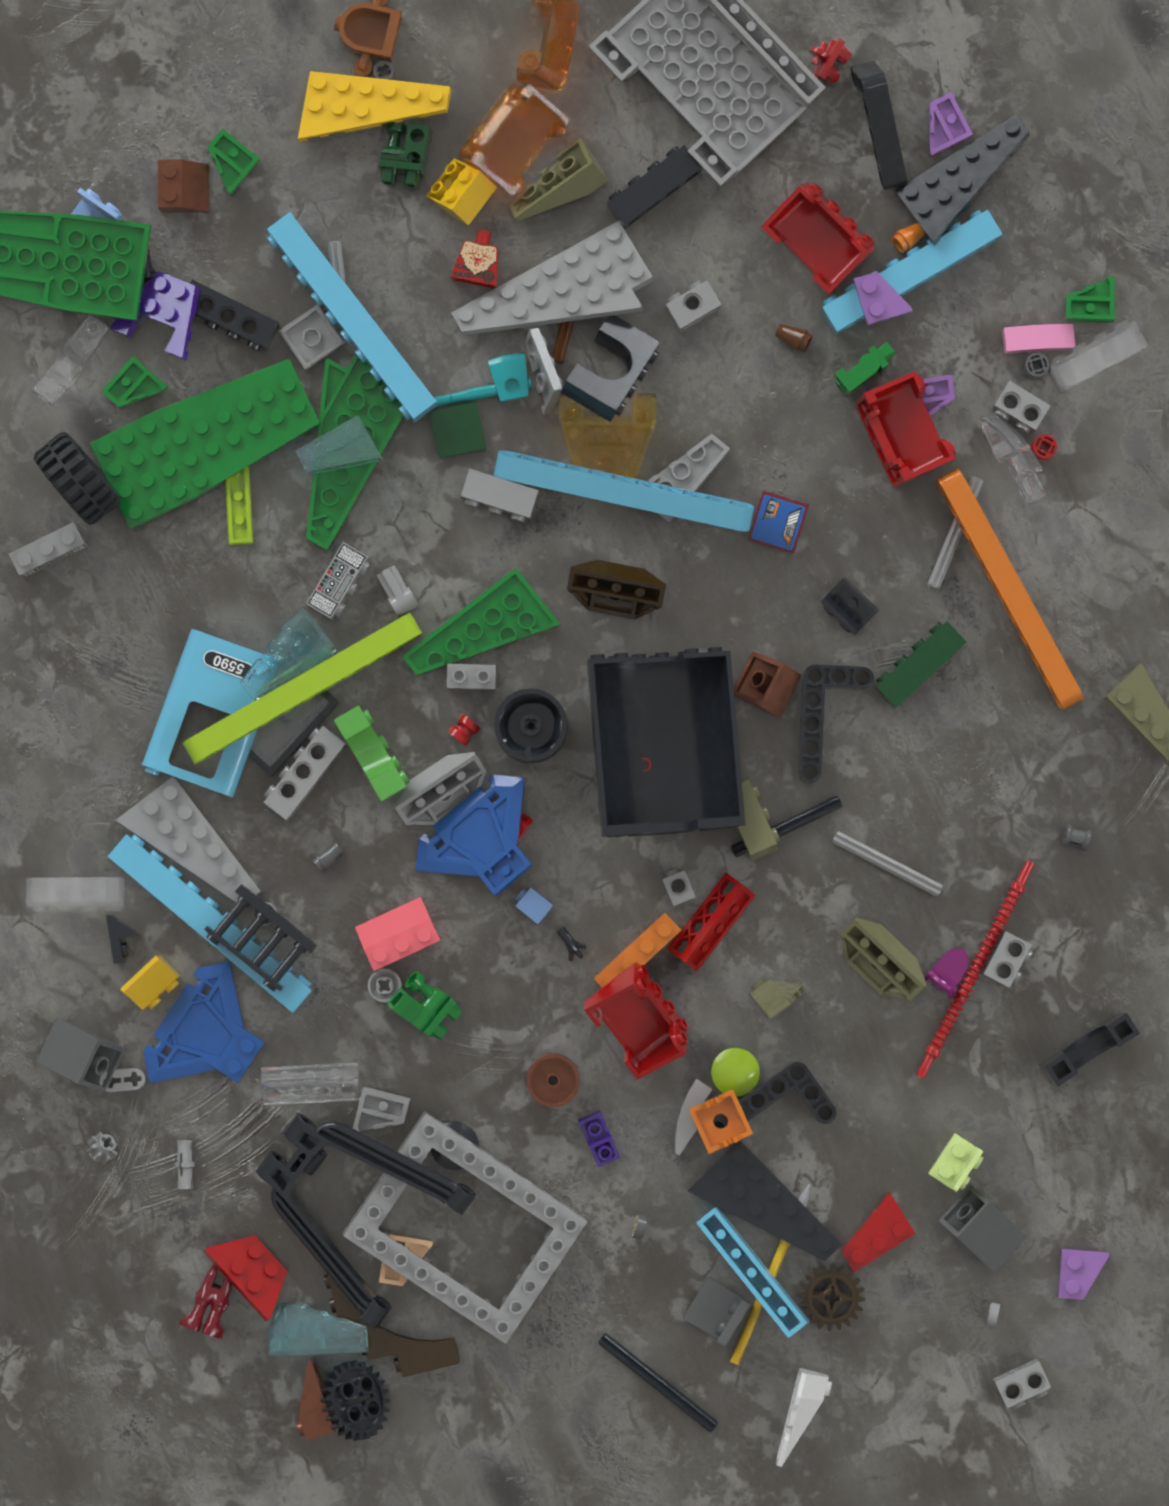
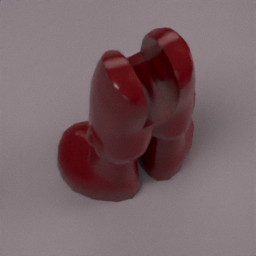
M212 1264L200 1289L196 1292V1304L189 1315L183 1316L179 1325L199 1332L206 1308L210 1304L211 1311L201 1333L222 1340L224 1330L220 1326V1319L222 1313L229 1306L232 1284L226 1277L223 1279L222 1286L215 1284L214 1280L217 1277L218 1268Z

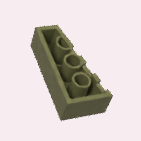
M1141 663L1103 699L1169 767V710Z

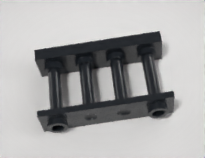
M241 884L235 891L239 895L237 903L215 930L210 926H206L204 929L208 933L206 938L216 946L221 943L265 979L263 984L273 992L276 989L282 991L284 986L279 983L282 977L302 953L305 954L307 951L313 953L318 945L246 886ZM252 905L258 910L256 913L257 917L235 944L232 945L222 935L243 909ZM272 921L277 925L274 929L276 932L255 958L250 960L241 952L264 922ZM289 935L296 941L293 944L295 947L270 976L260 966L283 937L287 938Z

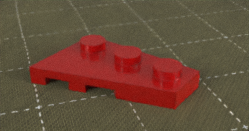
M890 1192L841 1250L853 1272L861 1269L916 1234Z

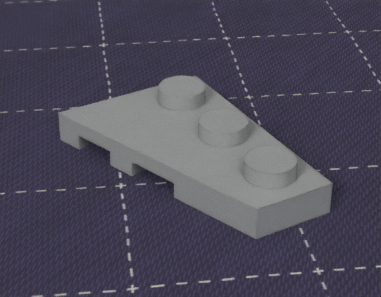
M539 328L529 330L524 343L531 370L537 372V384L535 386L537 394L542 393L545 404L541 406L542 414L545 415L552 413L561 394L563 381L556 373L555 362L548 353L545 337L541 335Z

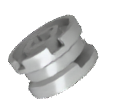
M383 968L377 970L368 980L369 993L379 1002H389L398 989L402 988L400 976L391 969Z

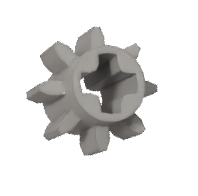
M99 1132L87 1142L91 1146L87 1153H89L93 1161H102L105 1164L109 1159L112 1160L117 1155V1152L113 1149L118 1144L111 1135H103Z

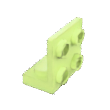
M954 1133L928 1174L955 1192L959 1188L963 1190L970 1180L968 1174L972 1168L976 1170L983 1161L984 1157L981 1156L983 1151Z

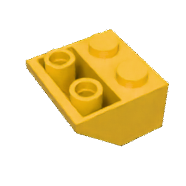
M454 158L446 166L439 179L432 185L426 197L455 219L469 225L496 190L497 186L481 171Z

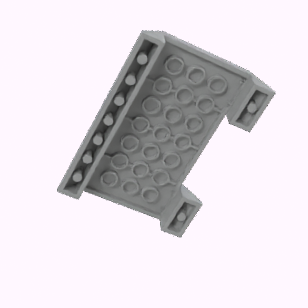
M642 0L609 32L605 30L589 45V48L621 82L639 71L702 137L687 152L720 186L740 173L797 120L826 89L743 0Z

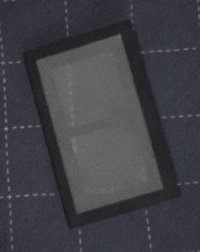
M293 661L275 680L272 691L306 671ZM326 690L259 728L248 756L272 777L340 702Z

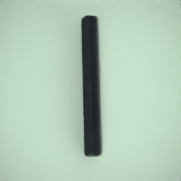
M834 796L770 828H775L779 837L840 809L842 802L838 796ZM743 840L731 846L735 857L747 853Z

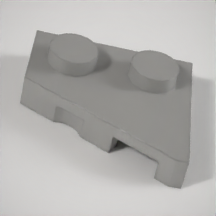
M363 1087L353 1129L360 1132L369 1129H380L389 1125L404 1124L411 1098Z

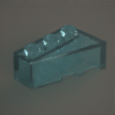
M358 415L295 450L308 475L383 461L382 456Z

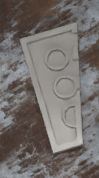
M710 434L687 451L681 458L675 460L659 474L650 478L648 482L696 492L731 450L717 437ZM656 513L667 523L674 519L673 516Z

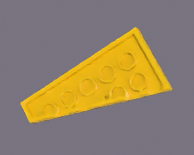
M310 71L298 140L303 142L308 141V138L318 136L323 138L333 133L343 131L348 133L382 126L383 123L393 121L398 123L403 122V119L423 118L448 113L451 87Z

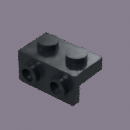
M846 577L820 601L823 604L824 610L829 615L835 616L840 621L844 630L849 633L852 632L854 635L879 611Z

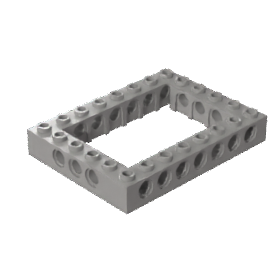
M424 1111L397 1152L422 1163L429 1151L434 1148L553 1229L545 1234L544 1242L536 1254L531 1255L530 1263L522 1275L519 1274L517 1276V1282L509 1294H505L500 1309L494 1307L488 1299H482L473 1293L467 1285L463 1286L455 1281L446 1271L443 1273L430 1264L428 1259H422L417 1256L408 1246H403L396 1242L386 1231L383 1233L378 1230V1227L407 1186L406 1183L384 1172L343 1231V1236L506 1344L588 1221Z

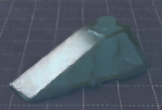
M305 608L283 623L280 627L281 631L267 645V650L260 659L254 662L240 681L254 701L337 653L332 641Z
M304 1303L279 1304L268 1330L269 1356L368 1352L367 1327L344 1318L340 1319L329 1315L328 1312L313 1309Z

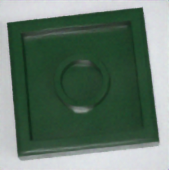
M477 402L429 411L439 459L486 450Z

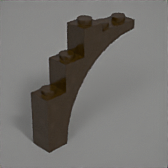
M328 1274L324 1275L326 1288H331L333 1298L329 1299L332 1313L337 1312V1316L330 1317L328 1320L329 1324L325 1325L328 1338H333L334 1344L363 1337V1341H360L362 1355H367L369 1361L397 1354V1358H394L397 1373H402V1377L460 1364L455 1337L439 1340L415 1339L397 1334L381 1325L378 1328H373L361 1319V1312L355 1308Z

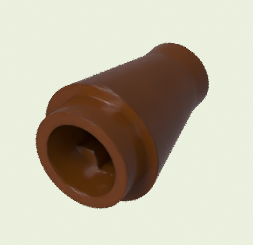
M782 323L778 326L775 333L776 337L780 338L797 352H806L813 337L812 334L808 333V330L787 326Z

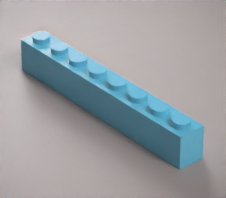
M978 210L968 216L969 221L961 225L958 222L952 225L948 230L949 233L940 237V241L935 246L930 240H927V246L921 249L918 246L906 253V258L901 261L898 258L885 265L887 269L879 274L902 297L1001 238L1002 232L988 210L983 213ZM855 284L844 289L845 294L837 298L836 295H833L823 302L825 306L822 307L821 312L835 335L865 318Z

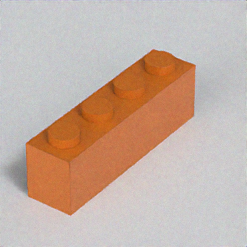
M663 913L595 976L594 980L603 987L635 962L639 965H645L681 929L666 913Z

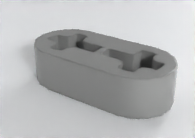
M138 1068L115 1070L112 1077L121 1078V1083L113 1084V1088L107 1086L105 1091L119 1092L141 1089L146 1083V1075ZM107 1071L100 1077L99 1083L101 1086L103 1085V1079L107 1076ZM133 1072H136L137 1076L142 1078L141 1081L137 1082V1086H134L133 1082H125V1078L132 1077Z

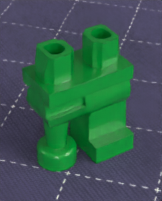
M888 342L878 349L873 345L860 358L859 363L847 373L842 367L834 374L833 377L836 379L837 387L847 397L867 380L872 379L877 372L879 375L882 374L896 352Z
M415 971L407 979L405 987L412 992L418 990L424 996L422 1001H417L400 987L387 1005L427 1036L432 1035L441 1039L447 1032V1028L441 1024V1021L445 1016L455 1021L462 1011L456 1005L457 1002L438 987L432 988L424 983V976Z

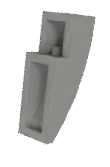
M695 1078L686 1094L677 1120L675 1153L678 1155L681 1154L697 1130L689 1108L704 1102L712 1091L710 1087Z

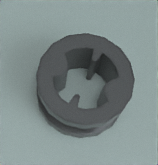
M385 60L379 61L373 68L374 78L394 79L395 71L390 62ZM388 67L390 75H385L383 78L379 77L380 72L378 70Z

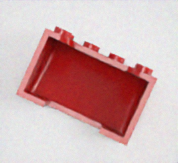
M804 183L798 186L766 220L761 228L777 244L783 242L815 274L812 278L828 294H831L875 251L873 246L875 242L866 233L862 235L856 229L858 227L856 222L849 216L845 218L839 212L841 210L839 205L833 200L828 201L822 195L824 191L816 183L812 185Z
M635 962L585 1000L584 1011L597 1028L601 1026L603 1020L625 1049L624 1063L637 1080L686 1055L688 1043L687 1022L683 1017L679 1018L673 1003L664 998L658 983L652 982L643 964L639 965Z

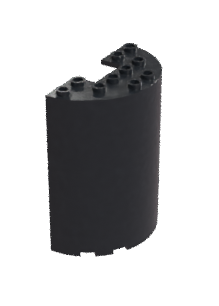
M722 647L708 648V652H699V648H691L678 652V656H669V652L655 653V655L648 656V658H646V654H634L629 657L628 653H615L614 656H608V658H605V654L590 655V659L587 660L601 837L688 833L696 830L709 831L725 827L745 826L731 652L723 651ZM644 757L648 758L651 762V767L646 772H643V769H647L649 763L646 760H642Z

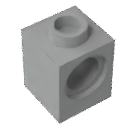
M679 868L665 873L667 878L662 879L672 906L696 897L685 870L680 872ZM680 879L684 882L685 889L683 892L675 893L672 891L671 883L673 880Z

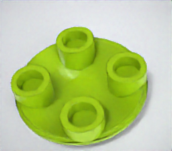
M730 1048L724 1050L715 1058L712 1064L711 1075L715 1086L722 1093L733 1089L736 1096H742L749 1093L756 1086L760 1076V1069L756 1058L750 1052L741 1048Z

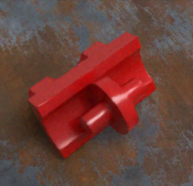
M839 38L837 41L832 39L829 45L822 42L819 48L815 46L810 48L809 52L814 56L811 64L816 66L813 74L818 80H824L831 84L837 82L841 72L832 67L834 62L838 61L841 64H846L852 55L844 46L846 42Z

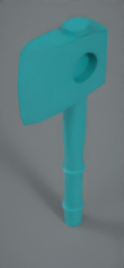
M509 354L488 360L494 384L436 396L434 399L437 401V406L497 395L499 396L500 403L528 398V389H532L530 377H527L525 354Z

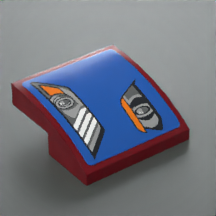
M763 490L748 540L794 554L809 504Z

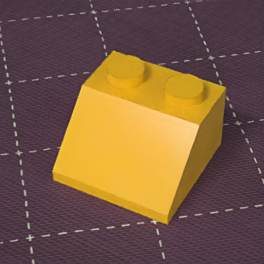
M156 955L120 990L142 1010L147 1008L152 1010L161 1002L159 996L165 991L170 993L179 985L177 980L181 976L161 955Z

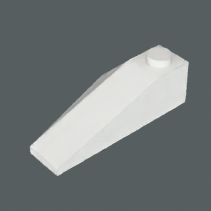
M799 1368L776 1459L777 1466L782 1467L822 1404L824 1395L829 1396L832 1382L828 1381V1375Z

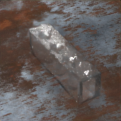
M1127 320L1114 326L1115 331L1108 335L1105 331L1093 337L1094 342L1087 346L1085 343L1077 345L1071 349L1073 353L1066 357L1060 354L1051 359L1052 364L1049 365L1048 372L1060 394L1145 350L1148 344L1135 320L1129 324Z
M126 877L27 878L26 907H33V912H48V907H57V912H72V907H81V912H96V907H106V911H120V907H126Z

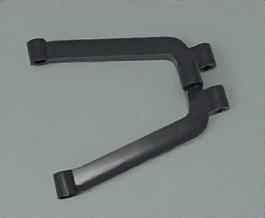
M297 1113L283 1134L298 1150L289 1162L279 1153L270 1151L256 1169V1173L273 1187L271 1201L279 1216L355 1308L361 1312V1319L369 1326L378 1328L392 1309V1306L386 1299L371 1290L297 1200L295 1187L302 1174L314 1175L327 1157V1153L323 1148L325 1146H332L440 1200L444 1204L446 1203L452 1210L460 1213V1215H463L475 1199L476 1193L469 1186L463 1183L457 1184L450 1178L343 1123L327 1121L316 1126L309 1117Z

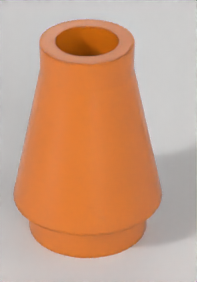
M915 223L896 231L895 236L892 237V242L899 252H908L925 233Z

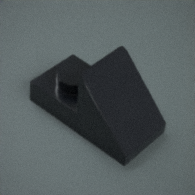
M107 915L113 964L126 962L125 957H129L127 942L123 943L122 938L139 936L140 934L116 916Z

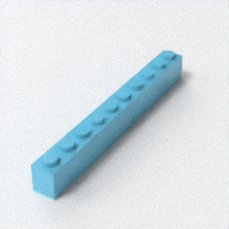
M289 212L267 228L268 242L275 250L279 247L284 254L281 257L289 268L294 267L299 273L296 275L299 282L304 288L308 285L313 291L311 297L318 306L323 304L328 311L325 315L333 325L337 323L343 330L340 334L347 344L351 342L357 348L354 351L362 363L367 361L372 369L369 372L377 382L381 380L386 386L384 391L392 401L395 399L401 405L398 409L406 420L411 418L415 423L435 408L437 401L294 216Z
M126 834L107 857L288 1010L295 1013L312 993L313 990L310 988L312 983L302 975L299 977L291 972L293 969L291 966L279 981L284 986L282 991L276 989L273 992L263 984L265 979L221 943L216 946L206 938L208 934L204 930L206 926H210L215 930L228 912L223 915L217 910L219 905L209 896L204 899L198 894L201 891L200 888L191 881L185 883L180 878L182 873L172 865L169 868L162 863L164 858L156 851L152 850L149 852L143 847L145 842L134 834L131 837ZM236 919L222 935L232 945L235 944L247 929L244 928L242 931L235 924L238 922ZM255 935L241 951L250 960H253L265 945L263 943L260 946L254 941ZM274 951L270 953L260 966L270 976L284 961L282 959L279 962L272 956L275 953Z

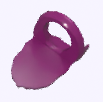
M965 949L947 951L924 978L925 981L931 980L932 986L937 990L946 991L948 999H951L956 994L957 985L968 968L969 959Z

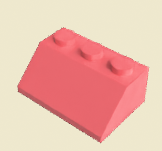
M421 897L355 927L373 971H377L441 941Z

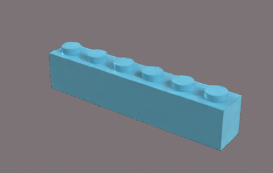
M718 1207L713 1208L696 1222L788 1338L792 1337L810 1322Z

